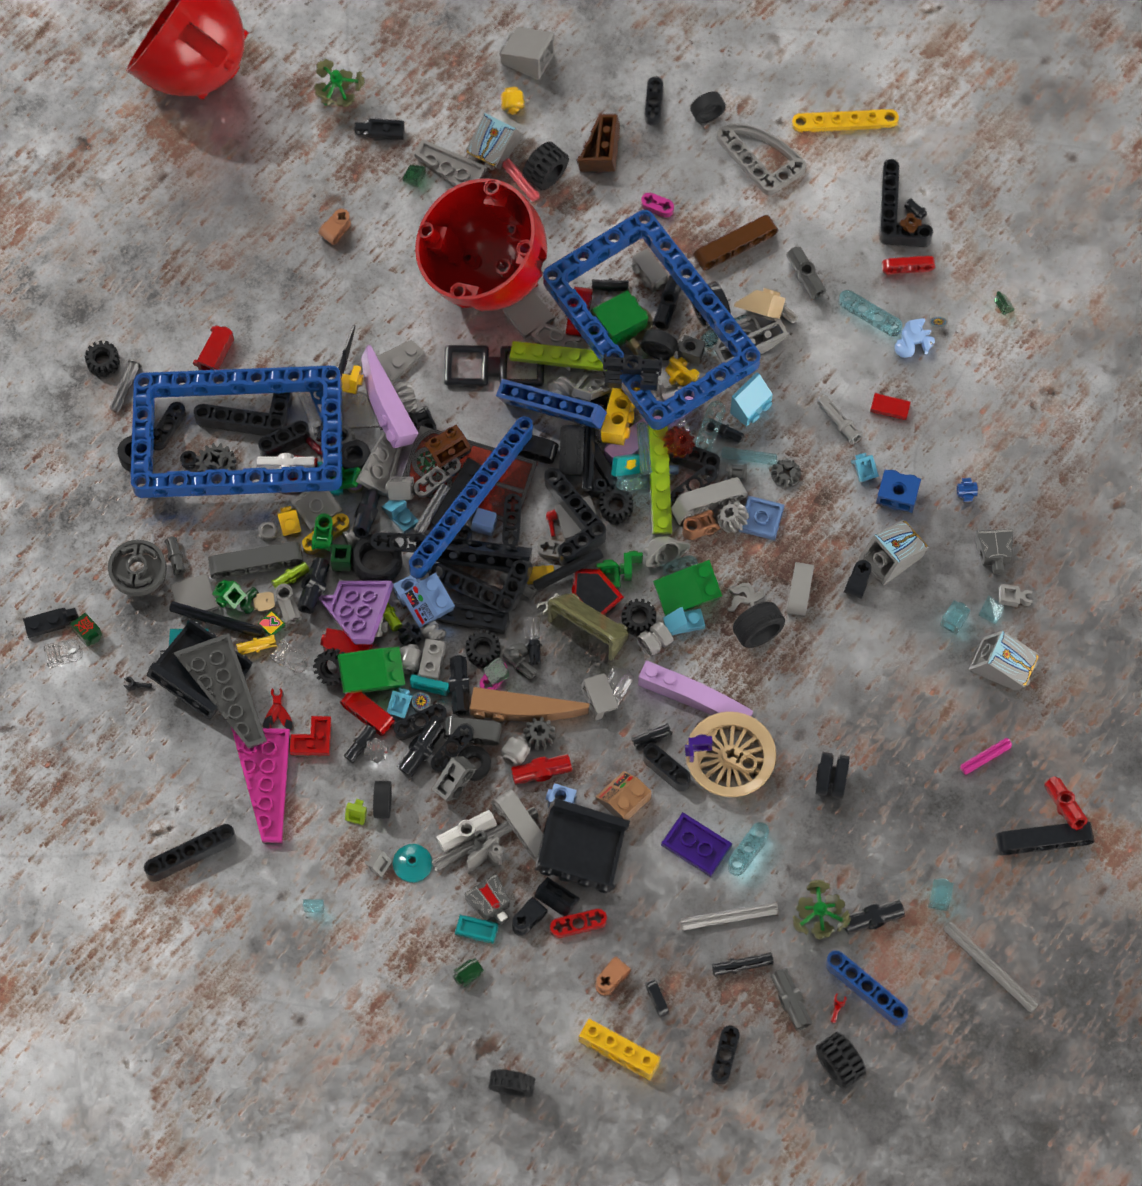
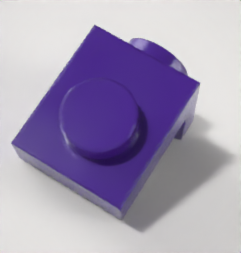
M701 734L688 738V745H685V756H689L690 762H694L695 751H710L713 749L712 736Z

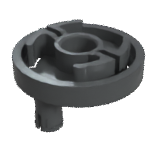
M127 541L118 546L109 558L108 574L111 582L116 589L126 595L143 596L153 592L165 582L167 565L164 555L155 544L149 541ZM135 562H142L144 564L143 569L138 572L131 571L130 566Z

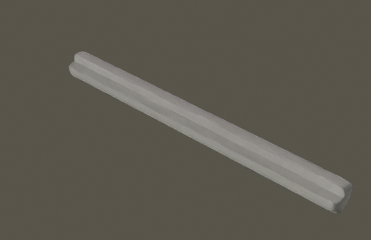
M534 807L527 809L533 819L538 817V812ZM505 821L485 833L488 839H494L497 836L500 838L513 830L508 822ZM475 838L432 860L434 869L438 871L468 855L467 852L474 847Z
M949 922L944 927V931L1029 1012H1032L1037 1007L1038 1003L954 923Z

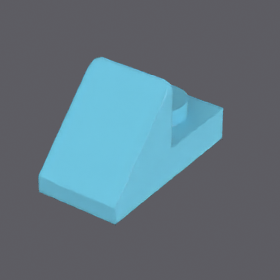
M390 500L381 506V509L402 533H408L419 522L407 508L405 500Z
M680 607L663 617L664 625L668 628L671 635L705 629L701 608L684 612L683 607Z

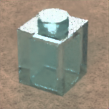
M954 600L942 617L940 626L957 635L967 620L970 609L964 603Z
M944 878L934 879L928 908L948 911L954 883Z

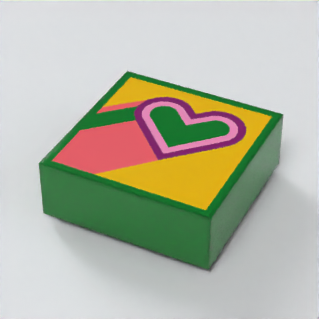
M270 611L258 622V626L262 627L263 631L270 636L276 635L285 626V622L273 611Z

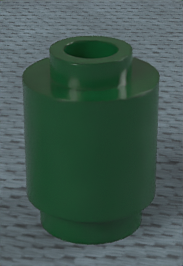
M476 958L468 959L453 970V979L459 986L462 984L465 987L481 976L480 973L484 971L483 967Z

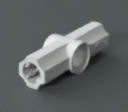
M282 453L278 457L257 458V468L315 467V457H295L290 453Z
M487 810L470 820H462L458 826L440 834L436 839L445 853L475 838V834L478 831L486 832L496 827L497 823L490 810ZM469 828L472 831L469 834H463L462 830Z

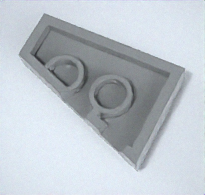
M587 371L574 387L572 395L577 396L578 399L583 401H591L611 393L612 388H604L605 376Z

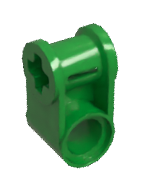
M326 513L316 517L312 536V550L326 549L328 552L332 550L334 527L331 516ZM323 522L329 523L327 527L320 526Z

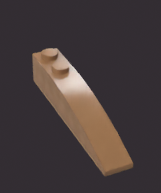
M478 687L473 688L470 705V716L477 719L491 718L497 722H503L504 720L533 722V718L540 721L541 717L544 718V721H553L589 714V703Z

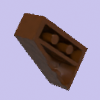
M599 114L590 132L591 135L588 141L585 142L581 155L577 158L580 172H615L620 133L618 115Z

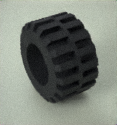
M545 142L530 155L524 165L522 175L538 190H547L564 174L568 166L569 156L553 142Z
M835 1032L816 1045V1053L821 1065L830 1078L843 1089H846L866 1075L865 1065L853 1044L841 1033Z

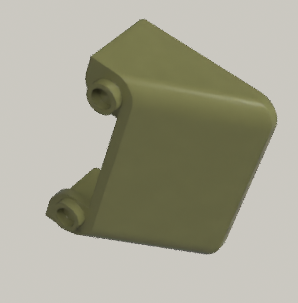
M566 593L548 601V622L552 623L556 616L560 614L609 645L608 659L610 661H613L629 639L628 628L622 623L617 624L580 601L579 597L573 593Z

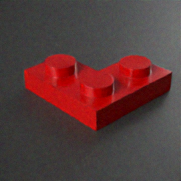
M311 716L310 734H291L290 755L330 756L331 716Z

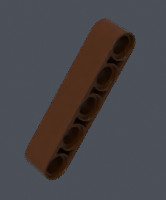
M769 215L761 216L700 247L693 253V257L701 269L707 271L772 238L777 234L778 228Z

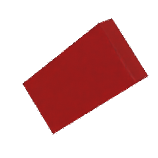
M874 393L870 412L907 420L911 401Z

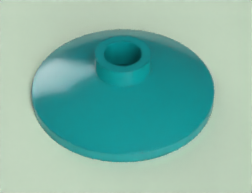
M405 845L394 855V872L403 881H421L429 875L432 869V857L429 851L421 845ZM411 858L416 859V862L413 864L408 861Z

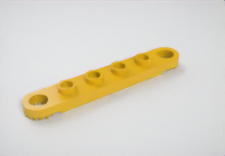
M892 109L798 113L792 118V127L798 132L894 128L898 123L899 115ZM890 115L894 118V120L887 121L885 117ZM801 119L805 121V124L798 125L796 121Z

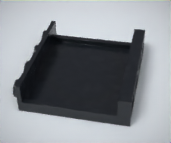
M189 618L184 629L156 663L153 662L149 667L146 676L211 720L218 711V706L211 702L174 655V652L218 636L208 632L200 623ZM236 651L245 677L250 671L253 662L246 655H241Z
M555 798L549 806L535 870L540 871V874L544 876H557L559 880L564 882L573 881L577 882L581 887L588 888L590 886L596 888L601 893L611 892L616 886L613 882L624 833L629 828L630 821Z

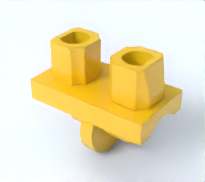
M674 356L669 359V364L665 369L670 376L669 383L671 385L678 383L683 387L692 381L696 382L700 372L696 369L688 370L686 368L687 361L683 357L676 359Z

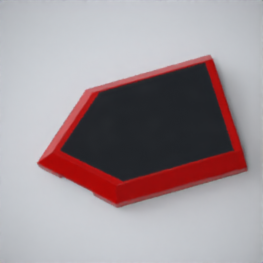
M581 569L573 573L572 593L577 595L580 601L603 615L624 598L600 569Z

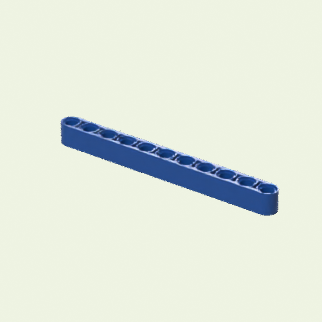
M525 416L517 419L409 559V572L413 578L420 579L428 573L533 435V422L529 417ZM420 565V566H422V567H420V568H415L414 566Z

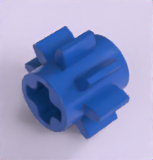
M962 478V482L957 483V496L962 497L963 502L973 501L974 496H978L977 482H973L971 478Z

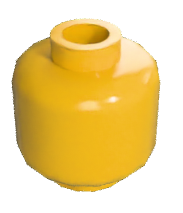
M517 87L505 88L504 92L500 95L501 107L509 115L518 114L525 106L523 92L518 90Z

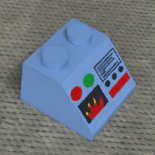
M436 573L419 581L401 594L403 601L420 628L453 611L455 607Z

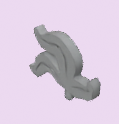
M741 583L735 588L730 587L729 591L732 594L743 593L746 597L735 596L731 607L727 610L728 612H734L740 603L750 604L751 607L754 606V603L764 598V590L761 589L760 593L754 594V587L748 583Z

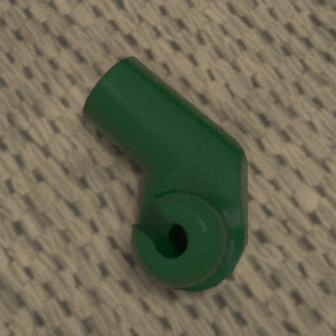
M255 587L250 588L245 593L244 599L240 602V609L245 614H250L254 610L251 600L259 594Z

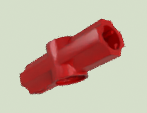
M566 754L549 759L547 757H539L532 760L531 763L511 767L514 784L517 785L534 780L536 782L547 781L552 776L572 772L570 757Z
M1056 776L1049 778L1044 784V788L1056 804L1057 813L1064 816L1071 828L1076 830L1083 828L1087 824V818L1076 803L1074 793L1066 788L1060 778H1056Z

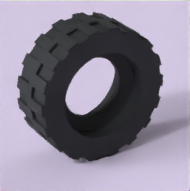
M497 1069L491 1071L488 1088L494 1092L509 1096L532 1097L536 1079L522 1072Z

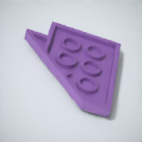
M339 581L334 595H321L319 600L354 644H373L394 585L392 581Z

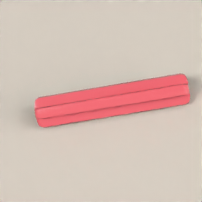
M510 159L503 161V168L532 202L540 198L539 193L523 177L516 165Z

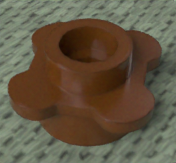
M908 213L907 217L900 221V226L909 233L915 232L917 227L922 225V221L915 218L913 213Z

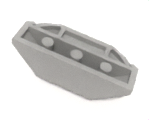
M752 314L737 321L757 347L760 354L772 349L789 335L779 318ZM731 330L725 331L726 333H733ZM718 338L714 351L721 363H726L733 359L734 356Z

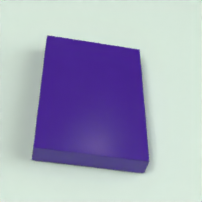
M682 812L661 842V846L710 877L733 844L684 812Z

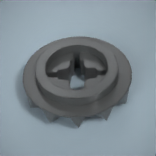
M787 458L778 460L772 466L771 477L779 486L791 487L800 480V466L794 460L791 461ZM783 468L786 470H791L789 472V476H787V474H782Z

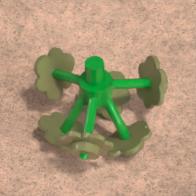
M327 58L319 61L316 65V74L321 78L326 77L327 74L330 75V81L327 85L324 82L314 85L315 94L321 99V103L324 106H331V104L342 105V107L350 106L354 102L355 95L345 94L344 90L348 89L349 85L355 83L356 91L361 90L365 83L362 71L357 72L356 78L352 79L353 73L351 71H346L345 69H341L340 73L337 69L332 71L333 61ZM338 87L342 96L338 97L336 102H334L330 98L334 88Z
M824 880L810 881L806 887L811 894H817V903H813L811 897L807 899L800 897L798 899L799 905L796 906V911L799 912V917L804 920L801 921L797 916H793L795 930L799 933L804 932L806 935L809 930L805 924L814 916L819 917V921L815 922L814 928L811 929V932L815 934L817 939L829 938L831 933L835 931L834 926L830 925L828 921H824L823 916L828 915L839 921L837 925L838 932L841 931L842 927L846 928L850 922L849 911L846 910L842 914L845 901L840 899L838 894L827 895L825 897L826 903L821 901V893H825L830 888L829 883H825Z

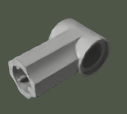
M288 584L279 585L275 590V594L285 624L297 623L301 620V616L292 588ZM283 592L289 593V596L286 598L280 597Z

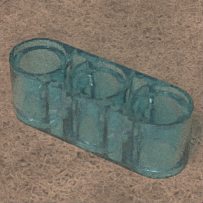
M755 823L730 856L728 870L732 875H742L767 842L769 828L765 823ZM762 831L765 835L758 837L755 832ZM750 846L753 848V851L746 852L744 847ZM738 861L742 864V866L736 868L732 865V863Z

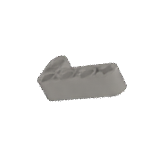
M736 477L683 493L677 498L671 511L679 526L683 527L686 518L707 510L723 507V504L728 505L729 501L733 503L739 502L746 498L748 493L740 479Z
M509 789L492 800L491 804L498 815L506 819L527 852L536 862L543 833L515 792Z

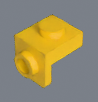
M354 365L351 375H342V391L352 394L357 393L358 387L362 385L364 379L360 366Z
M291 506L280 508L277 516L283 536L301 532L296 509H291Z

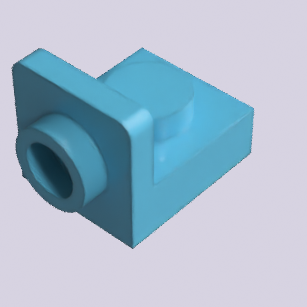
M862 453L855 455L856 459L851 460V463L855 465L859 482L879 477L873 455Z
M399 687L398 690H393L387 713L406 718L411 699L414 696L410 694V690Z

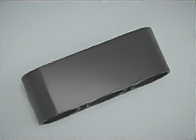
M460 717L446 718L443 738L446 740L459 725L468 723L474 729V735L468 743L496 746L500 743L502 725L498 722ZM460 729L462 732L461 735L458 737V740L460 742L465 735L468 737L470 736L468 734L469 729Z

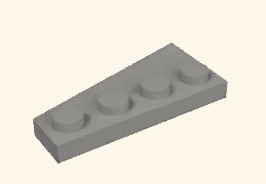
M423 139L414 152L415 158L453 186L469 180L482 179L487 170V167Z
M384 430L356 482L368 489H375L378 494L387 497L389 495H386L385 485L391 477L395 476L402 447L393 448L390 441L387 440Z

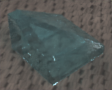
M988 595L979 616L996 624L1004 607Z

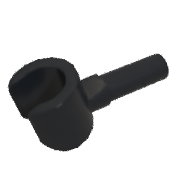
M130 676L124 678L126 682H131L130 685H123L128 691H133L136 687L152 688V683L135 682Z

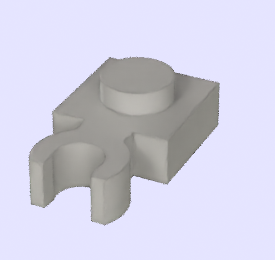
M1006 584L999 586V604L1018 607L1020 603L1024 606L1032 604L1033 600L1026 598L1031 597L1032 591L1025 590L1020 592L1019 586Z

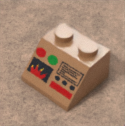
M623 771L595 798L613 816L629 820L651 799L652 791L639 778Z

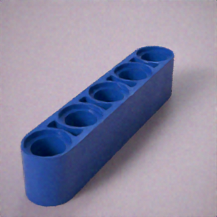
M837 950L829 953L826 960V968L831 974L891 1024L899 1026L905 1022L908 1016V1008L905 1004L845 954ZM838 959L841 964L833 965L830 960ZM849 971L854 972L856 977L853 979L849 978L846 973ZM867 984L872 990L869 992L864 991L862 985ZM880 997L885 998L888 1003L882 1005L877 999ZM896 1010L902 1012L903 1017L897 1018L894 1016L893 1012Z

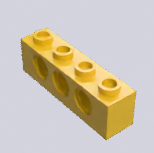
M635 387L632 390L639 391L640 388ZM612 388L606 410L607 414L601 429V439L604 443L624 446L625 439H629L630 436L629 424L634 421L633 409L636 407L622 389Z
M589 1018L579 1034L580 1043L649 1081L660 1064V1057Z

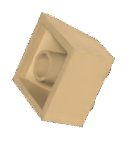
M764 288L763 291L755 290L735 302L734 307L780 319L786 298L780 297V292Z

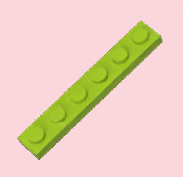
M512 341L510 361L603 371V364L593 350Z
M648 425L652 534H672L668 426L661 430H655Z

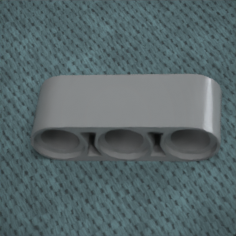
M795 562L786 613L799 616L806 615L814 565Z

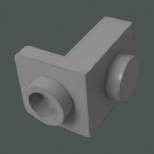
M658 379V389L655 391V394L664 402L682 387L679 384L664 388L663 383Z

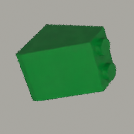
M628 290L591 309L593 317H597L608 332L609 338L617 345H624L626 340L629 341L647 327L648 313L640 307L636 297L631 295ZM591 332L592 335L598 334L597 332Z

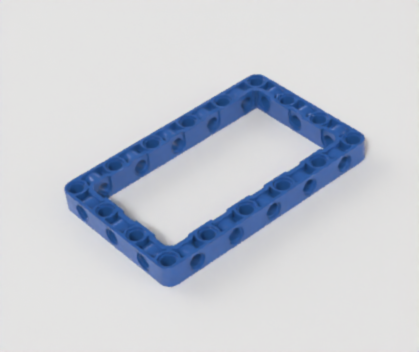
M641 210L545 268L543 271V283L602 364L604 354L606 353L607 357L623 358L624 353L617 344L612 342L606 329L596 316L593 317L587 309V304L575 288L572 289L568 283L641 238L645 241L734 356L730 361L723 362L705 373V376L696 382L692 381L676 391L672 397L664 402L657 401L651 390H632L635 387L640 388L643 378L641 375L623 374V370H621V389L652 429L661 430L756 371L760 366V352L655 216L648 210ZM709 302L711 305L707 306L704 303ZM571 304L577 305L576 307H570ZM731 330L733 333H726L725 331ZM591 332H597L598 334L592 335V334H590V333H591ZM748 358H753V359H755V360H754V361H748L747 359H748ZM722 377L724 380L719 381L716 378ZM690 396L693 399L687 400L685 397ZM654 416H661L662 418H661V419H655V418H653V417H654Z
M330 365L139 373L134 378L131 485L134 494L139 498L315 492L339 489L342 485V380L340 370L336 366ZM323 391V430L321 432L323 464L320 467L243 468V470L234 471L216 469L205 470V472H190L189 470L153 474L155 398Z

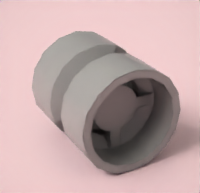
M660 621L650 627V632L644 631L637 636L639 645L650 657L657 654L661 650L660 647L665 648L674 641L668 628Z

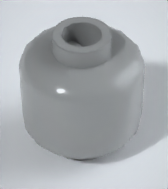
M414 644L402 647L400 654L403 673L414 674L420 669L423 652Z
M523 737L509 738L501 750L503 761L513 767L522 765L530 753L528 742Z

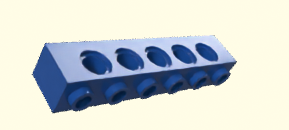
M502 379L496 397L505 404L601 429L607 411L598 404Z

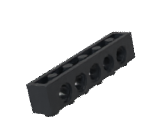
M419 533V534L422 535L424 538H426V537L428 536V534ZM454 538L436 562L509 572L513 563L518 560L527 559L531 562L532 548ZM419 539L416 541V548L422 543ZM520 563L518 567L519 571L521 573H524L526 571V567L524 564Z

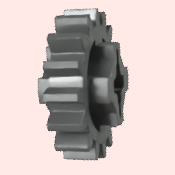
M212 443L211 448L205 445L206 450H199L200 456H196L197 462L195 466L198 472L224 468L228 469V471L236 470L235 463L237 461L236 457H234V452L230 451L229 446L223 448L222 443L218 447L215 446V443Z

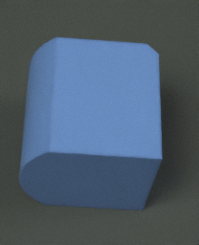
M477 508L472 521L471 531L492 536L497 525V514Z

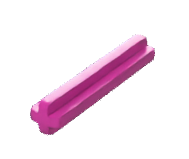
M1008 738L1001 740L961 764V771L967 775L1009 750L1012 747L1011 741Z

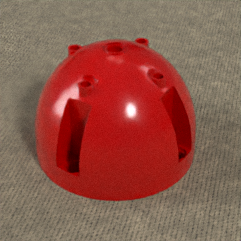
M169 0L134 52L126 67V72L157 91L176 96H197L204 100L209 92L218 89L229 79L232 80L240 69L239 65L244 53L245 39L249 32L244 29L240 14L232 0Z
M474 179L452 187L430 206L421 221L416 236V261L425 281L451 303L462 308L474 307L484 312L496 311L519 302L536 286L543 275L541 270L543 262L547 259V237L537 211L516 188L495 179Z

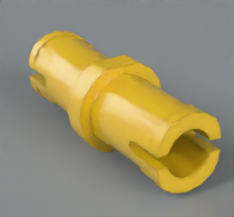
M274 634L260 639L256 637L252 641L236 644L241 655L255 651L258 653L260 650L277 646Z

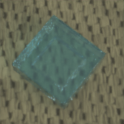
M303 899L304 912H325L324 900Z

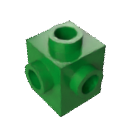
M233 580L219 582L212 593L216 598L215 602L220 607L235 609L246 596L241 590V586Z

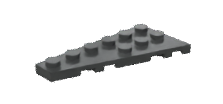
M229 633L174 652V655L211 702L218 706V711L248 749L267 742Z

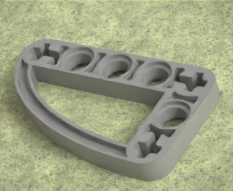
M730 124L718 130L717 140L720 145L766 195L775 194L801 177L806 171V162L790 146L767 131L746 124ZM736 134L754 137L767 143L782 153L790 162L771 174ZM738 145L741 147V150L735 152L732 150V147ZM750 158L752 163L745 164L742 160ZM760 170L763 172V175L760 177L755 176L754 171ZM785 173L789 178L782 180L779 178V175Z

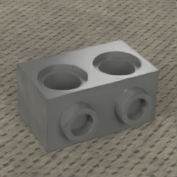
M463 756L452 757L432 790L445 801L457 800L477 767Z

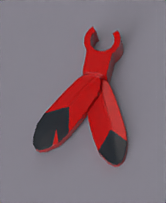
M272 688L273 705L264 719L263 728H272L278 717L286 729L292 730L293 722L291 717L282 706L283 691L280 688V694L276 696L273 694L274 689Z

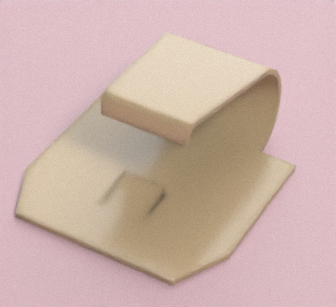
M635 338L629 342L626 340V347L634 355H638L636 348L641 350V345Z
M264 592L257 594V597L253 599L254 610L259 612L275 607L274 593Z

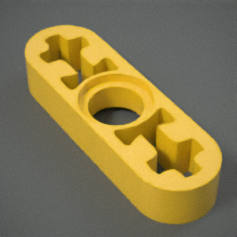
M343 513L332 517L333 527L336 528V532L333 529V541L350 527L349 518ZM339 520H340L341 522L344 521V524H345V525H343V526H342L341 524L338 525V522H337V521H339ZM325 522L321 527H327L329 523ZM314 531L302 540L303 551L309 555H313L321 550H312L311 546L308 547L307 545L308 542L312 544Z

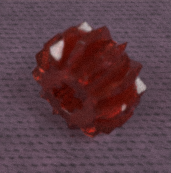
M674 426L672 429H669L663 437L665 442L663 447L668 448L667 454L673 453L674 458L678 456L684 458L686 455H689L695 446L693 442L695 436H690L691 430L685 431L684 426L680 428Z

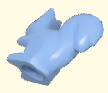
M925 318L910 320L905 323L901 339H898L895 344L897 355L904 358L911 357L915 352V345L921 344L924 353L928 354L929 349L935 343V338L928 336L931 330H923L922 326L925 323Z

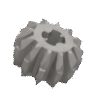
M408 381L393 385L407 413L415 411L417 400L412 385Z
M729 501L728 505L723 504V509L718 510L719 514L716 518L720 528L725 532L730 533L732 531L736 534L737 529L742 530L743 525H748L746 520L749 519V514L746 507L741 505L740 502L736 501L733 503Z

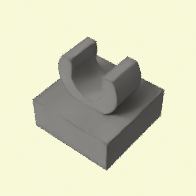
M377 849L375 852L370 853L372 857L369 862L365 861L364 863L375 875L382 877L392 860L384 851Z

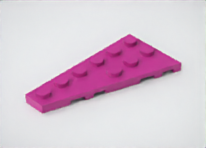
M231 727L262 843H282L290 729L262 728L267 742L248 749Z

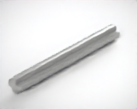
M774 902L682 918L680 925L682 930L775 915L778 914L779 909L777 903Z

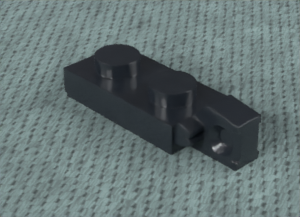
M369 118L364 123L355 122L354 132L369 138L403 140L405 121Z
M58 608L23 618L27 636L32 638L64 629L70 624L69 621L78 618L76 608L67 610L66 608Z

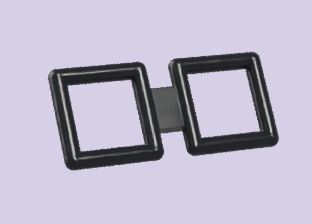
M486 345L445 346L444 384L486 386L488 384V376L500 377L499 383H501L502 379L527 386L541 387L544 385V365L537 364V379H507V355L511 352V346H502L500 348V357H489V347ZM452 352L482 353L481 378H451Z

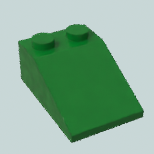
M710 560L653 581L665 616L680 607H683V610L686 611L719 600L722 597Z
M399 647L378 648L338 655L343 693L395 690L405 685Z

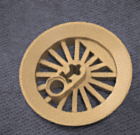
M739 712L717 713L702 720L690 734L689 738L701 734L712 736L713 744L716 746H713V749L710 750L712 753H707L708 751H695L694 762H690L689 756H686L687 766L692 777L700 786L713 794L723 797L748 795L762 787L774 770L776 748L773 738L762 723L749 715ZM724 729H731L729 745L723 731ZM734 731H742L736 744L733 746ZM718 732L720 734L723 745L716 739ZM746 734L752 737L739 747ZM754 742H757L759 747L746 750ZM762 752L763 758H757L753 755ZM704 759H710V760H711V761L702 763V761H703ZM750 763L753 767L745 768L743 764ZM757 764H763L761 770L757 768ZM715 766L705 775L702 772V769ZM721 769L715 782H712L709 778ZM727 769L726 787L718 785ZM731 769L738 787H730ZM738 773L747 780V784L742 785ZM756 774L757 776L754 779H752L751 776Z

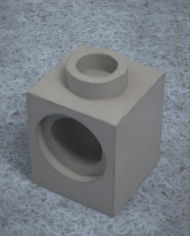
M414 476L391 477L385 485L386 495H389V501L411 500L415 496Z

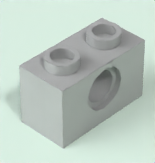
M431 639L425 640L419 676L440 681L446 651L445 642Z

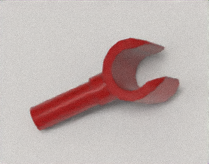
M555 509L546 513L551 537L556 536L553 521L557 520L558 516Z
M838 993L834 996L833 1005L835 1007L831 1023L836 1022L840 1008L845 1005L846 996L842 1002L837 1001Z

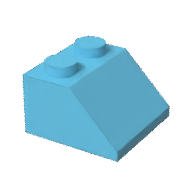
M758 372L732 396L730 414L746 427L751 422L755 423L760 417V413L763 410L767 411L772 405L773 394Z

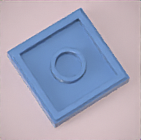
M748 496L745 504L749 514V519L746 520L748 525H743L742 530L739 529L738 531L775 540L784 504Z

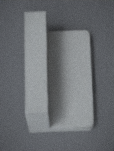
M603 673L583 679L581 690L586 702L589 703V709L594 721L602 719L605 712L618 709L619 705L606 674Z

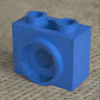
M884 470L876 504L887 506L892 510L913 513L921 478H917V476L912 474H901L896 470ZM895 491H899V492H901L902 494H901V495H897V494H895L894 492H895Z

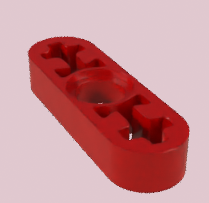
M932 256L888 258L881 263L884 274L929 272L935 269V261Z
M593 909L556 918L550 924V933L555 938H564L601 929L606 925L607 915L602 909ZM595 915L603 917L600 923H597L596 920H593L595 919ZM587 916H589V920H593L590 921V926H587ZM575 919H582L584 926L582 928H575L573 921ZM567 921H569L570 931H568V927H564L567 926ZM557 924H560L561 927H564L562 928V932L554 930Z

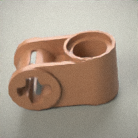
M345 209L336 210L320 227L318 234L332 245H335L351 226L349 212Z
M707 510L701 514L686 518L682 529L684 538L694 540L716 533L720 526L716 524L713 517L714 512ZM687 527H694L695 530H689Z
M615 956L597 977L595 986L597 993L602 996L611 994L626 979L632 969ZM606 982L609 983L608 985H604V986L601 985V983H604V984H605Z

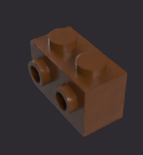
M457 425L449 427L443 433L424 443L431 458L439 468L472 449Z

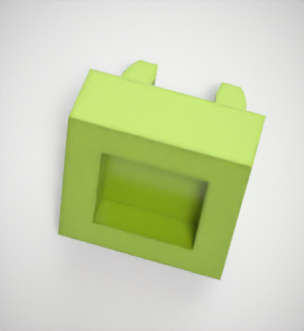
M356 799L354 804L347 803L345 809L346 821L364 825L367 807L363 806L364 800Z

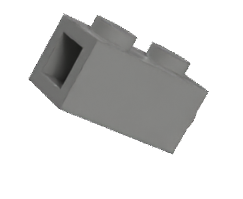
M648 248L632 256V270L635 274H639L646 288L649 287L654 292L666 286L668 274Z

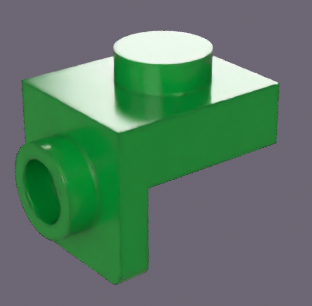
M342 467V485L340 489L357 487L359 483L356 480L361 469L358 467L344 469Z
M629 551L624 553L623 563H620V575L624 574V581H632V564L643 563L642 552Z
M603 560L602 563H597V568L606 575L616 588H621L620 566L614 560Z

